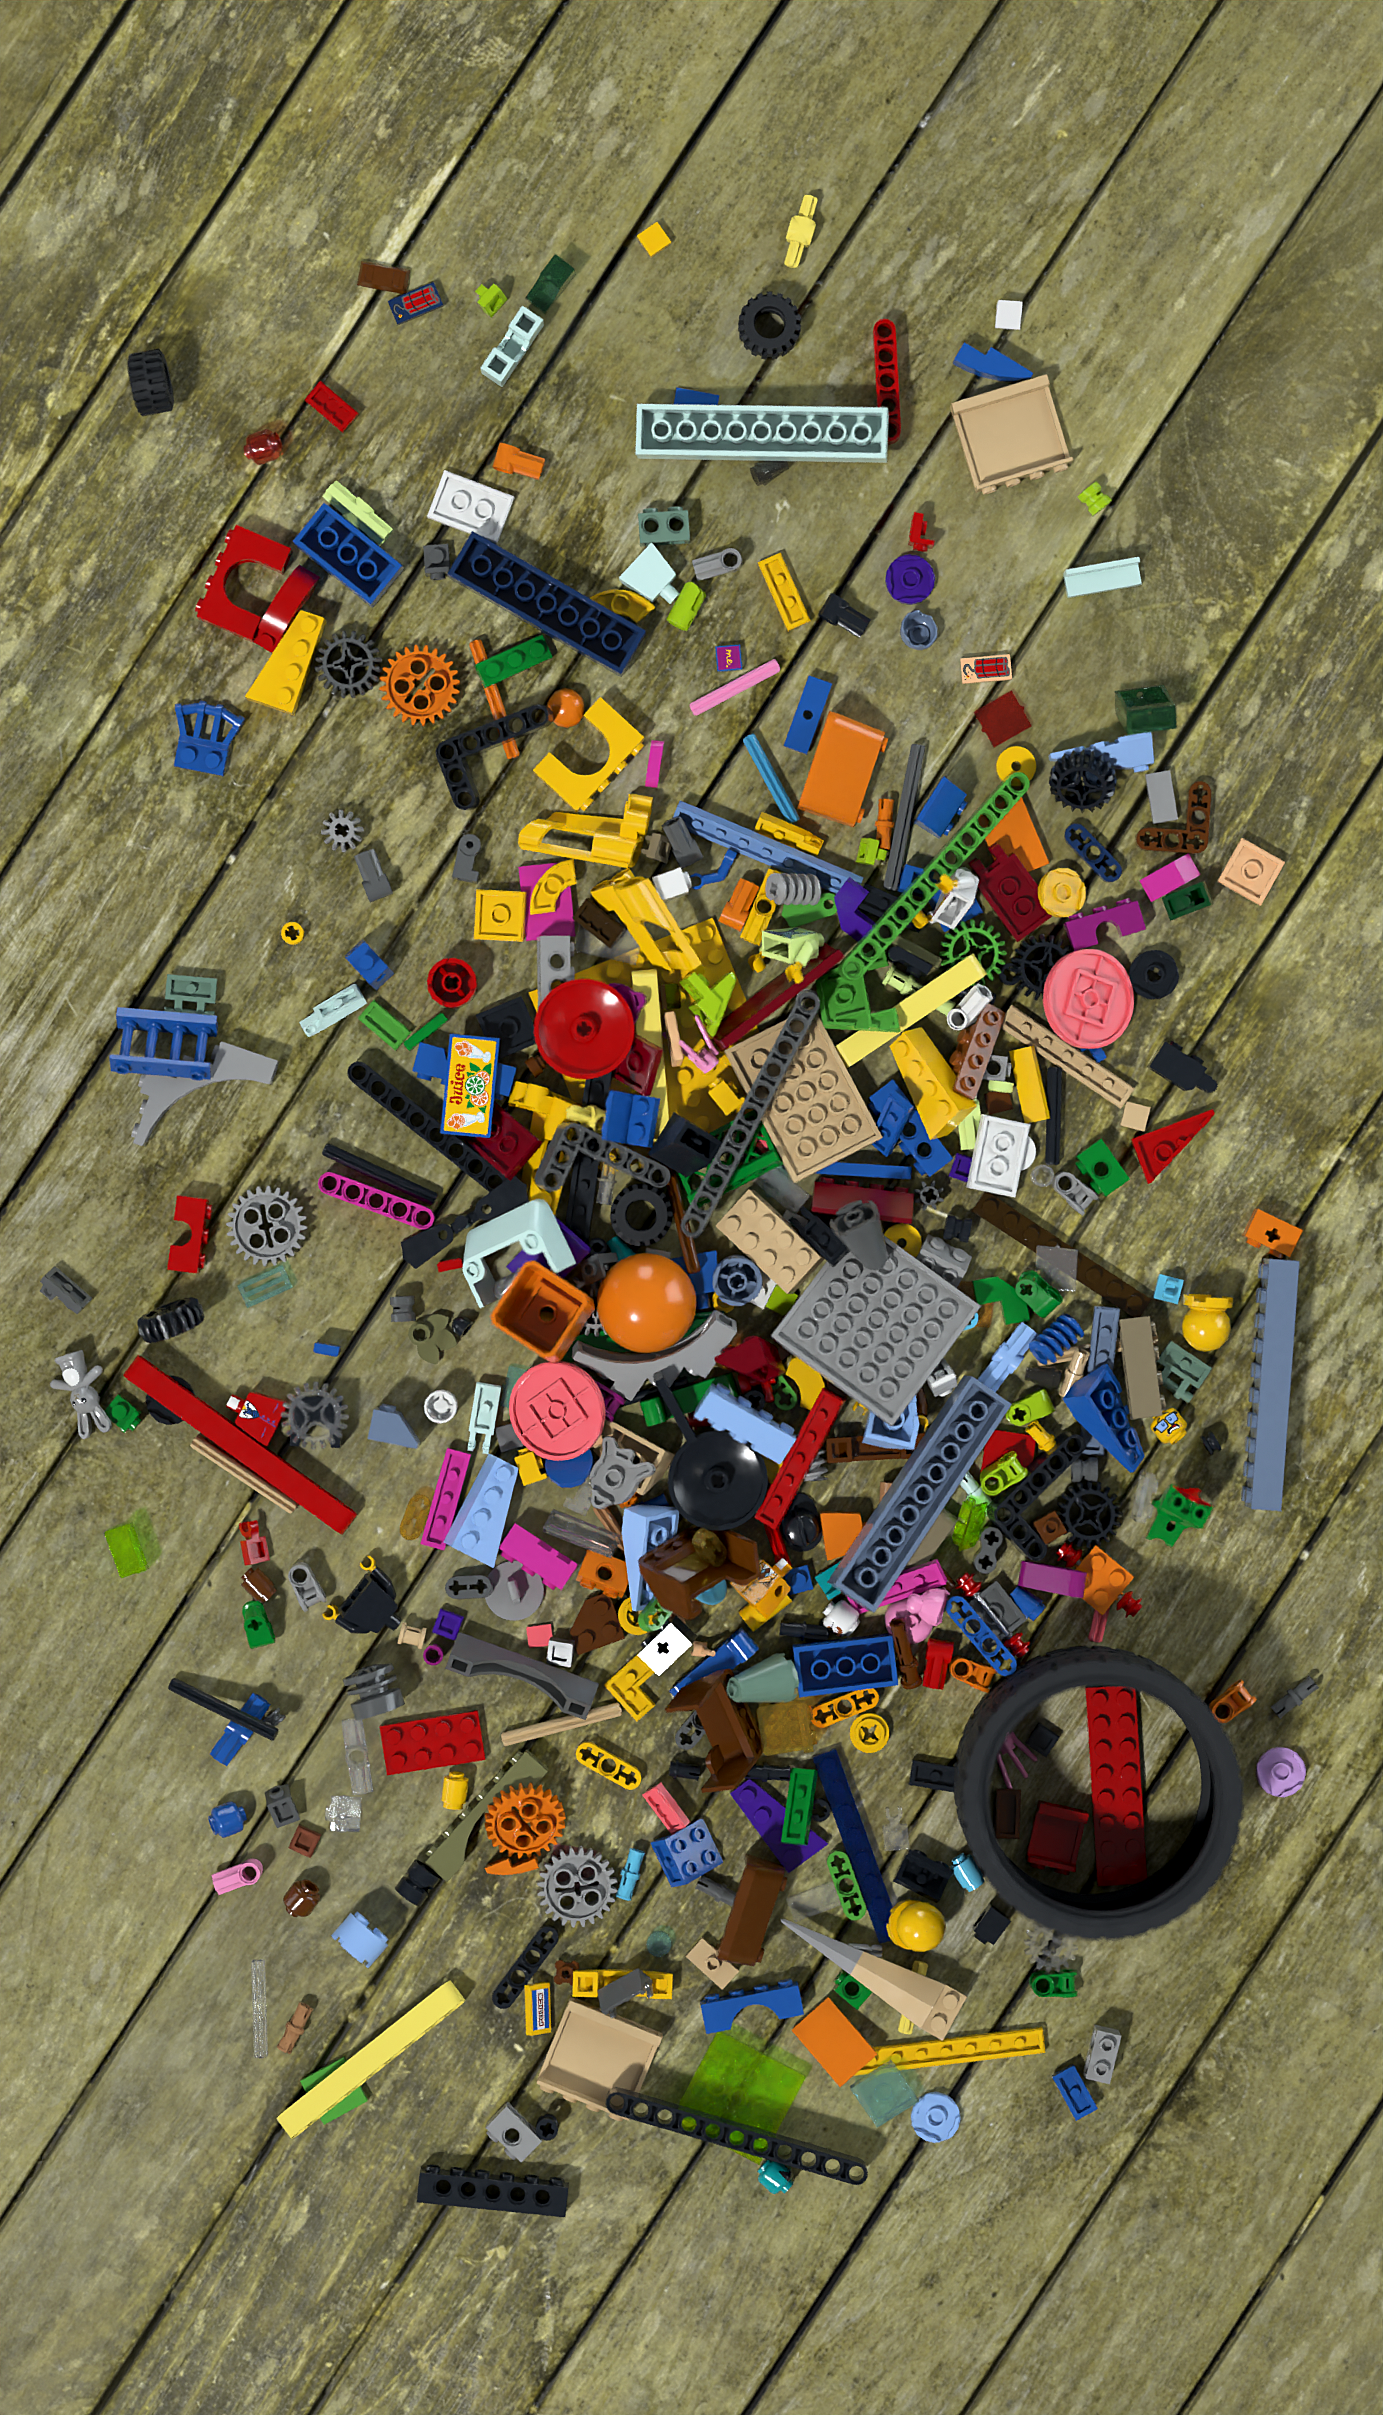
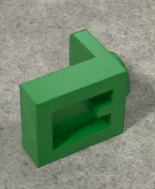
M120 1394L114 1398L105 1410L109 1419L121 1428L123 1433H126L129 1429L133 1432L142 1421L139 1418L142 1412Z

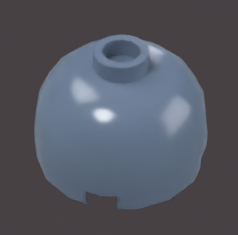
M731 1255L717 1264L713 1272L712 1285L722 1302L731 1306H742L758 1296L762 1288V1275L759 1267L750 1258L743 1255Z

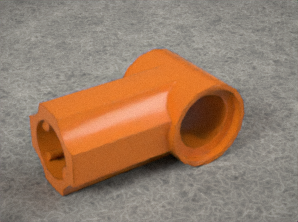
M499 443L492 468L504 473H517L539 480L545 459L522 452L515 446Z
M740 878L718 922L741 932L759 886Z

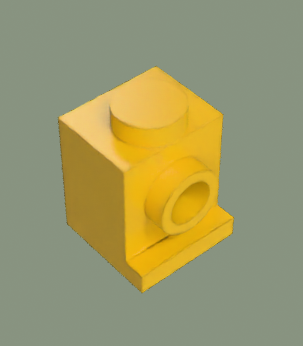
M719 1077L709 1085L712 1090L708 1094L726 1116L745 1101L744 1097L737 1098L736 1095L740 1092L731 1081L726 1084Z
M526 1447L518 1450L519 1455L515 1456L514 1459L523 1486L548 1477L546 1472L541 1473L540 1469L544 1468V1464L540 1456L535 1455L533 1451L531 1452Z

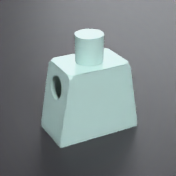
M652 543L619 577V581L652 603L659 596H662L671 605L680 595L671 585L676 578L675 572Z

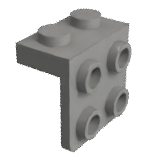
M928 1234L916 1259L957 1288L968 1269L972 1256L962 1249L950 1246L941 1238Z

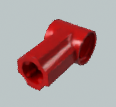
M935 1638L928 1639L925 1660L927 1661L922 1686L932 1689H944L947 1667L951 1663L954 1642Z

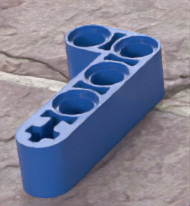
M742 1627L739 1628L714 1650L716 1652L714 1657L709 1655L673 1685L669 1692L674 1697L682 1687L717 1670H733L738 1664L748 1660L759 1649L758 1645Z

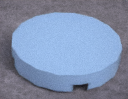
M940 2092L926 2093L919 2097L911 2111V2122L916 2134L925 2141L933 2143L951 2138L958 2130L961 2120L959 2108L955 2101L948 2095Z

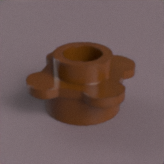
M556 1961L554 1982L558 1985L569 1983L573 1986V1971L579 1969L578 1962ZM567 1970V1971L569 1972V1974H568V1975H565V1974H564V1971Z

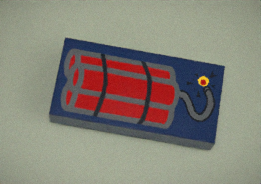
M434 282L388 301L397 325L444 307Z

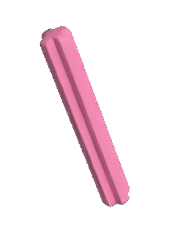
M773 659L699 698L689 705L692 713L697 716L780 671V666Z

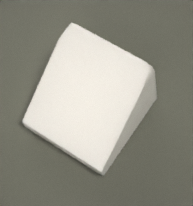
M998 300L996 304L995 328L1020 330L1023 302Z

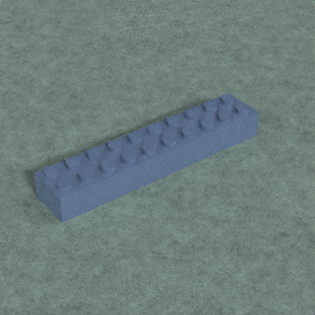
M1263 1258L1262 1263L1258 1264L1257 1276L1261 1278V1288L1256 1290V1303H1259V1313L1254 1315V1327L1258 1328L1257 1338L1253 1337L1252 1352H1256L1255 1362H1251L1250 1377H1254L1253 1387L1249 1388L1248 1400L1252 1402V1412L1247 1413V1427H1250V1437L1245 1439V1451L1248 1452V1462L1244 1461L1243 1476H1246L1247 1480L1246 1486H1242L1241 1501H1245V1506L1250 1509L1281 1511L1300 1261Z
M964 1375L827 1583L866 1610L875 1613L1012 1404L973 1376Z

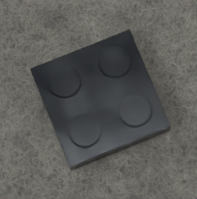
M522 996L476 1015L485 1037L500 1038L498 1060L536 1044L534 1024Z

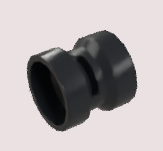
M947 1214L943 1238L949 1240L957 1238L960 1242L968 1243L972 1219H957L954 1215Z

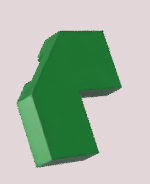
M992 1276L971 1281L975 1302L978 1305L1000 1301L1004 1325L1030 1320L1027 1303L1016 1294L1015 1288L999 1277Z

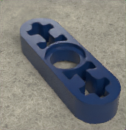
M1072 824L1066 828L1064 832L1065 842L1104 882L1111 883L1119 879L1122 873L1121 865L1084 826ZM1071 829L1073 831L1079 829L1082 832L1080 838L1083 841L1089 838L1091 841L1081 851L1078 849L1081 843L1077 839L1074 841L1070 840L1072 834L1069 831ZM1095 846L1099 849L1100 856L1097 860L1087 858L1086 850L1088 847ZM1104 855L1108 858L1104 863L1108 867L1115 866V877L1111 875L1106 877L1104 875L1106 869L1102 865H1100L1099 869L1095 866V864L1103 859Z

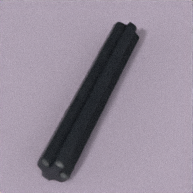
M1049 1067L1047 1069V1105L1050 1119H1046L1045 1163L1047 1165L1060 1164L1062 1068Z

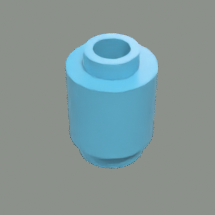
M962 1853L952 1860L953 1865L950 1869L954 1871L955 1877L968 1892L975 1890L985 1882L982 1877L984 1874L971 1854L965 1856Z

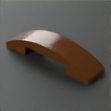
M917 1433L914 1449H890L862 1443L864 1435L826 1438L827 1463L909 1459L925 1433Z

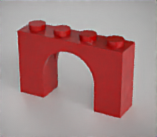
M235 525L234 530L230 529L226 535L225 543H227L225 551L218 554L215 561V566H217L214 576L210 575L205 584V589L208 590L204 599L200 597L195 611L198 612L197 618L254 643L253 641L258 633V626L262 617L241 609L229 601L226 594L227 578L233 569L244 563H257L284 574L293 551L285 545Z

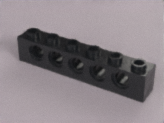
M428 2164L426 2168L421 2167L417 2193L418 2203L555 2217L566 2216L569 2182H564V2179L560 2177H550L549 2180L539 2179L537 2175L527 2174L523 2178L515 2177V2174L511 2172H500V2175L490 2174V2171L482 2169L475 2170L474 2173L465 2172V2169L461 2167H451L450 2170L440 2169L439 2165ZM447 2180L451 2186L447 2190H442L437 2186V2182ZM465 2182H471L474 2184L475 2190L465 2192L462 2189V2185ZM489 2185H496L499 2187L500 2192L496 2195H491L487 2192L486 2188ZM515 2187H520L524 2190L525 2194L522 2197H515L512 2195L511 2190ZM539 2190H546L550 2196L545 2200H540L537 2198L536 2193Z

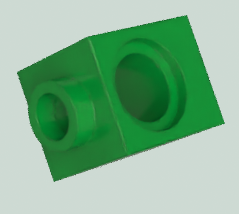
M844 1970L833 1981L836 1983L834 1991L856 2010L860 2008L872 1993L871 1990ZM851 1981L859 1985L858 1989L853 1993L845 1990V1985Z

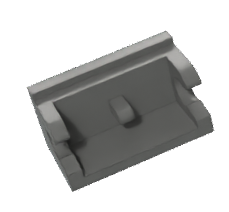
M637 1968L597 1990L601 2012L604 2015L610 2012L612 2019L617 2015L616 2006L631 2000V1998L638 1994L643 1995L646 1993L648 1998L652 1997V1979Z

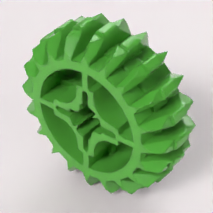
M970 920V928H967L965 921H962L960 923L961 931L955 927L954 930L952 929L955 934L954 936L950 933L944 935L950 942H941L940 946L947 948V951L939 952V956H947V960L942 961L940 964L941 966L949 964L951 968L954 967L955 963L967 958H961V956L966 955L970 951V946L974 947V950L977 948L978 951L985 949V951L980 952L976 956L980 964L982 955L993 951L992 962L985 970L987 973L985 976L988 980L993 981L994 976L991 972L1001 973V970L996 965H1005V961L999 959V956H1005L1007 951H999L998 948L1004 946L1005 941L997 943L995 939L1000 937V932L992 936L990 932L994 927L990 925L987 930H984V921L979 923L978 928L975 927V920ZM970 933L984 936L990 944L984 946L977 945L973 938H971ZM963 935L965 949L962 953L953 956L954 944ZM984 977L979 979L982 986L985 985Z

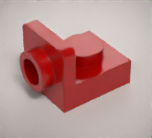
M914 512L911 519L908 545L913 546V550L927 552L928 548L932 549L934 547L935 541L920 538L921 535L925 536L927 521L923 520L924 513Z

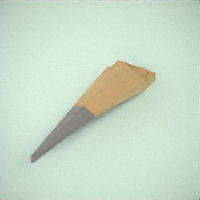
M781 1919L784 1925L920 2029L943 2041L967 1996L942 1982L866 1953L786 1919Z

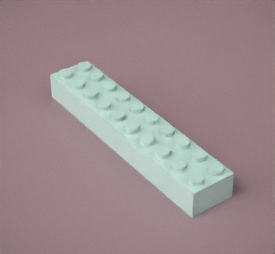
M637 404L636 455L638 459L887 463L889 412L888 408Z

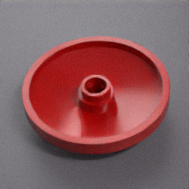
M575 979L555 987L543 999L534 1021V1036L540 1054L554 1070L575 1079H593L613 1071L625 1059L634 1038V1020L626 1000L613 987L594 979Z

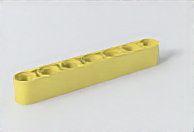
M971 954L893 1007L898 1012L901 1032L987 975L974 954ZM859 1030L835 1046L847 1069L901 1032Z
M657 970L632 971L633 990L644 993L647 998V1004L641 1010L636 1021L637 1034L663 1049ZM663 1053L651 1095L648 1096L660 1098L653 1142H656L669 1121Z

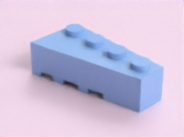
M711 1383L698 1403L694 1417L701 1421L704 1417L707 1418L713 1428L719 1431L729 1430V1434L733 1439L744 1444L748 1441L751 1442L750 1447L753 1450L781 1464L796 1440V1434L793 1433L795 1430L784 1422L780 1425L773 1421V1416L765 1410H755L751 1407L752 1403L741 1396L737 1399L729 1394L731 1390L720 1383L716 1386Z
M488 1454L444 1543L494 1568L518 1472L517 1467Z

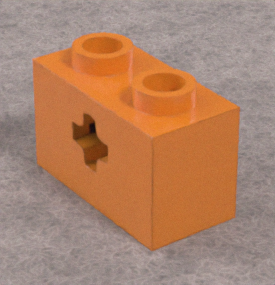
M1254 1209L1242 1236L1248 1238L1246 1243L1258 1249L1263 1245L1270 1249L1269 1254L1282 1259L1283 1256H1291L1303 1230L1264 1211ZM1274 1229V1234L1277 1238L1276 1240L1271 1239L1268 1241L1269 1237L1265 1234L1267 1231Z

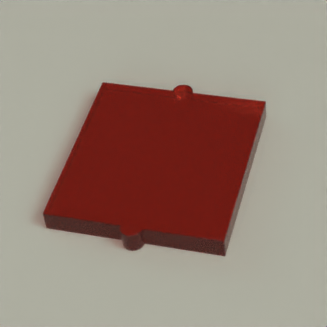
M1012 690L973 712L982 727L981 732L987 735L993 748L1032 727L1023 711L1024 706H1020Z

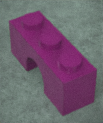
M1130 898L1116 902L1117 907L1107 909L1106 905L1092 909L1093 914L1085 917L1083 913L1069 916V922L1064 923L1072 952L1097 945L1096 929L1102 922H1110L1115 925L1120 938L1146 930L1138 900L1131 902Z

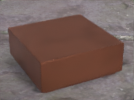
M299 1824L288 1848L311 1858L322 1834Z

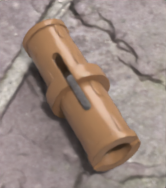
M299 2002L293 2017L285 2025L287 2028L277 2045L279 2050L288 2054L292 2053L297 2039L305 2031L303 2028L313 2011L312 2007Z

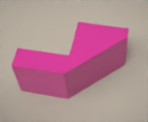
M1188 853L1139 881L1150 901L1153 902L1200 876V873Z

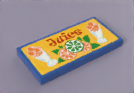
M450 1034L441 1134L491 1138L500 1038Z

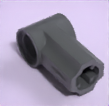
M681 816L673 817L661 825L681 869L703 859L694 838H691Z
M374 849L354 856L370 903L393 894L388 878L382 871L380 861Z

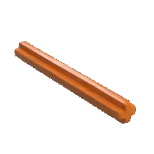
M481 639L469 643L475 664L488 659ZM497 684L486 689L484 688L494 721L507 716ZM515 740L503 744L508 759H513L520 755Z

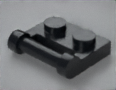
M894 946L887 952L889 963L895 964L899 962L907 967L906 972L916 978H919L921 975L925 977L932 968V965L901 947Z

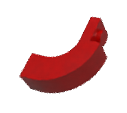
M298 565L286 579L268 607L258 626L259 630L253 642L273 653L302 606L312 596L320 577L303 566Z

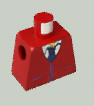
M250 1391L246 1400L232 1394L226 1407L239 1413L234 1424L263 1445L268 1446L290 1402Z

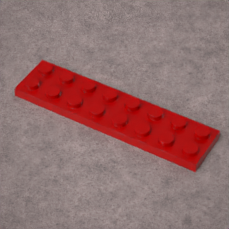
M1110 1685L1085 1687L1097 1886L1137 1884L1147 1878L1136 1690Z

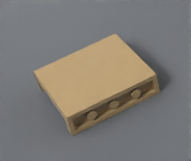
M1047 374L951 403L950 410L976 493L982 491L983 495L997 491L998 486L1006 484L1007 488L1020 484L1021 479L1030 477V480H1036L1044 477V472L1054 470V473L1069 469L1068 465L1072 463L1073 458L1069 456L1048 387L1050 383Z
M570 1996L537 2077L536 2084H539V2088L545 2092L553 2094L556 2091L563 2094V2098L570 2102L576 2103L577 2100L583 2102L592 2111L599 2112L603 2110L608 2112V2116L614 2120L622 2122L625 2119L629 2121V2118L609 2112L606 2107V2095L614 2087H621L639 2093L657 2047L661 2043L663 2033L619 2015L611 2019L610 2012L604 2015L601 2012V2008ZM616 2095L610 2099V2102L614 2106H620L623 2104L624 2099Z

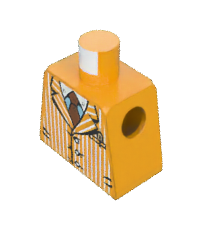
M783 1558L773 1567L764 1560H759L761 1576L748 1585L741 1586L730 1582L735 1590L766 1620L789 1593L791 1588L783 1577L792 1567Z

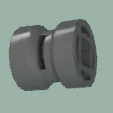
M415 1296L390 1297V1305L393 1307L391 1322L416 1321L415 1312L412 1308L415 1304Z
M1078 1457L1071 1464V1481L1080 1482L1084 1478L1090 1482H1097V1457H1089L1084 1461Z

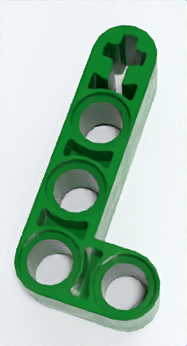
M732 1372L673 1391L684 1413L696 1410L698 1403L711 1383L716 1386L718 1383L726 1386L731 1390L729 1394L738 1397L739 1392ZM662 1395L640 1401L647 1427L674 1418Z

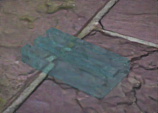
M283 1265L237 1285L247 1308L293 1288ZM278 1272L282 1275L248 1292L244 1289ZM282 1281L286 1284L255 1300L250 1301L248 1298Z

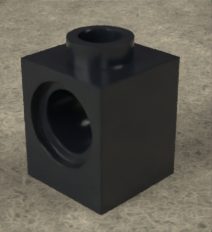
M989 1903L972 1926L973 1931L976 1932L974 1937L985 1945L989 1942L994 1946L1011 1923V1920L1007 1915Z

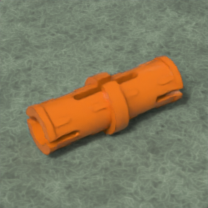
M879 799L878 818L875 821V827H877L876 840H879L878 849L891 850V834L895 822H892L894 800Z

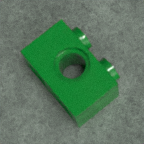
M1098 1139L1075 1156L1078 1160L1075 1162V1165L1083 1175L1087 1173L1091 1178L1092 1182L1089 1184L1097 1195L1101 1193L1103 1197H1106L1130 1180L1102 1139ZM1098 1162H1103L1107 1167V1172L1101 1177L1097 1176L1094 1172V1166Z

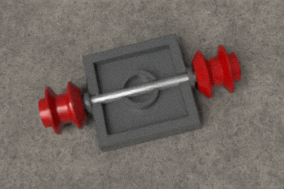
M965 1572L956 1580L958 1584L955 1589L962 1588L964 1591L963 1598L972 1597L968 1601L969 1605L1000 1641L1005 1638L1004 1646L1012 1651L1011 1654L1013 1656H1016L1018 1659L1029 1651L1027 1646L1030 1642H1023L1021 1640L1023 1633L1013 1634L1012 1631L1024 1623L1027 1618L997 1580L980 1592L982 1582H975L973 1580L975 1573L969 1575L968 1572ZM962 1608L957 1610L963 1619L972 1615L970 1610L966 1614ZM970 1619L967 1622L974 1633L980 1630L978 1620ZM987 1638L983 1641V1644L990 1650L996 1645V1641L992 1638Z

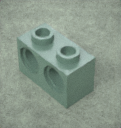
M669 507L668 511L658 512L657 508L643 509V513H638L640 547L648 546L650 543L654 546L690 544L688 510H683V507ZM674 519L682 521L683 528L679 531H673L669 527V523ZM648 521H654L659 527L656 532L649 533L645 530L644 525Z

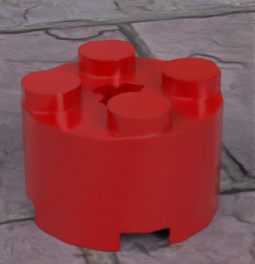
M444 958L435 963L430 969L427 978V989L432 999L447 1008H460L468 1004L475 996L478 987L477 976L472 967L465 961L457 958ZM449 977L452 979L458 978L459 982H457L458 987L456 989L452 987L447 989L446 985L448 982L446 980Z

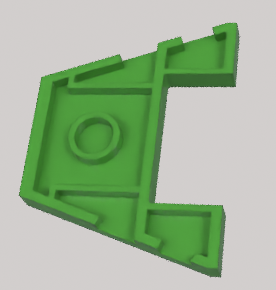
M874 950L866 954L863 952L866 957H871ZM886 950L867 971L889 966ZM852 962L847 964L846 972L854 976L857 972L856 965ZM837 967L815 980L824 1028L901 1032L896 1008L871 1014L864 974L859 979L845 980L839 975Z

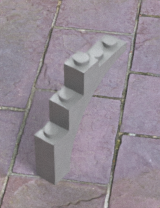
M221 1041L219 1046L215 1045L211 1055V1059L214 1060L213 1065L210 1064L211 1080L203 1079L196 1081L191 1078L142 1074L138 1087H141L140 1093L148 1095L149 1098L148 1100L144 1099L139 1113L143 1114L140 1124L136 1123L131 1135V1137L135 1138L133 1143L146 1146L154 1127L165 1112L178 1100L196 1089L228 1080H253L272 1085L280 1061ZM184 1055L183 1060H179L194 1062L195 1058Z
M714 1310L700 1327L665 1350L653 1353L611 1352L592 1347L577 1340L572 1348V1359L579 1366L589 1367L596 1371L597 1375L601 1378H609L610 1390L622 1398L632 1401L647 1378L655 1385L653 1374L662 1371L669 1386L673 1384L683 1367L692 1375H700L706 1378L716 1363L714 1357L721 1354V1351L728 1346L737 1333V1325L735 1320Z

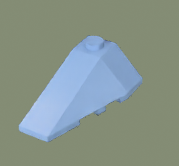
M916 1395L892 1427L869 1411L862 1443L890 1449H914L919 1428Z

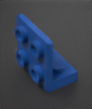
M610 1090L606 1100L605 1121L602 1124V1140L652 1148L660 1098Z
M703 1819L694 1821L670 1836L658 1838L651 1842L671 1888L686 1885L723 1863Z

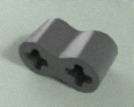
M987 1525L980 1530V1547L973 1556L975 1568L979 1572L986 1574L995 1569L997 1564L995 1552L1003 1541L1002 1533L993 1525ZM994 1531L993 1534L997 1539L992 1540L991 1544H988V1540L984 1536ZM987 1555L991 1563L986 1564L982 1568V1564L978 1560L979 1558L983 1559Z

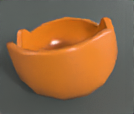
M562 688L555 691L547 703V706L553 711V722L557 726L569 728L577 725L583 718L585 710L584 700L574 689Z

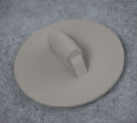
M510 1561L504 1562L490 1572L488 1578L492 1580L494 1589L492 1594L485 1598L487 1605L493 1613L511 1621L522 1620L531 1616L539 1608L544 1595L541 1577L536 1573L534 1576H531L521 1569L523 1564L518 1561H513V1563Z

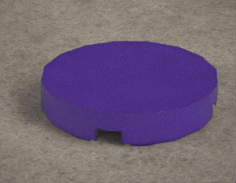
M911 554L900 556L894 560L886 571L885 578L887 591L892 598L901 604L907 605L921 603L934 588L935 581L931 565L922 557Z

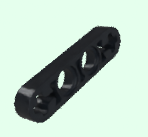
M544 1925L538 1929L496 1986L492 1994V2001L496 2007L500 2009L509 2008L525 1988L524 1985L528 1984L553 1950L559 1937L558 1931L554 1926ZM551 1931L554 1940L552 1942L550 1940L546 1941L543 1948L547 1950L543 1952L539 1946L533 1943L536 1941L540 1944L543 1940L541 1933ZM535 1950L539 1953L540 1959L537 1963H529L526 1960L525 1956L528 1951ZM516 1970L522 1971L525 1974V1980L522 1983L513 1982L511 1979L512 1972ZM507 1981L511 1987L518 1990L514 1992L511 1989L508 1993L509 2001L503 2000L501 2003L498 2001L499 1995L497 1993L505 1992L508 1985L504 1983Z

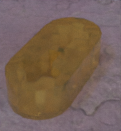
M424 1494L414 1495L407 1505L399 1529L400 1534L406 1540L418 1538L425 1525L431 1508V1502ZM423 1499V1504L427 1506L426 1510L421 1509L419 1515L416 1516L414 1515L416 1506L413 1505V1502ZM412 1518L417 1519L415 1528L418 1529V1532L408 1535L404 1525H409Z
M701 1528L695 1533L692 1545L700 1557L714 1567L721 1566L727 1557V1550L716 1534L705 1528Z

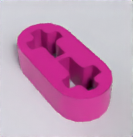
M651 741L645 781L646 787H658L664 741Z

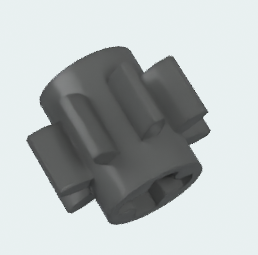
M922 1181L921 1185L923 1188L921 1190H914L915 1193L919 1194V1198L914 1202H922V1210H926L928 1205H931L936 1210L935 1203L937 1201L944 1202V1199L939 1197V1193L943 1191V1188H934L935 1181H932L930 1186H926V1183ZM932 1189L935 1199L929 1200L927 1203L925 1202L926 1197L922 1196V1194Z

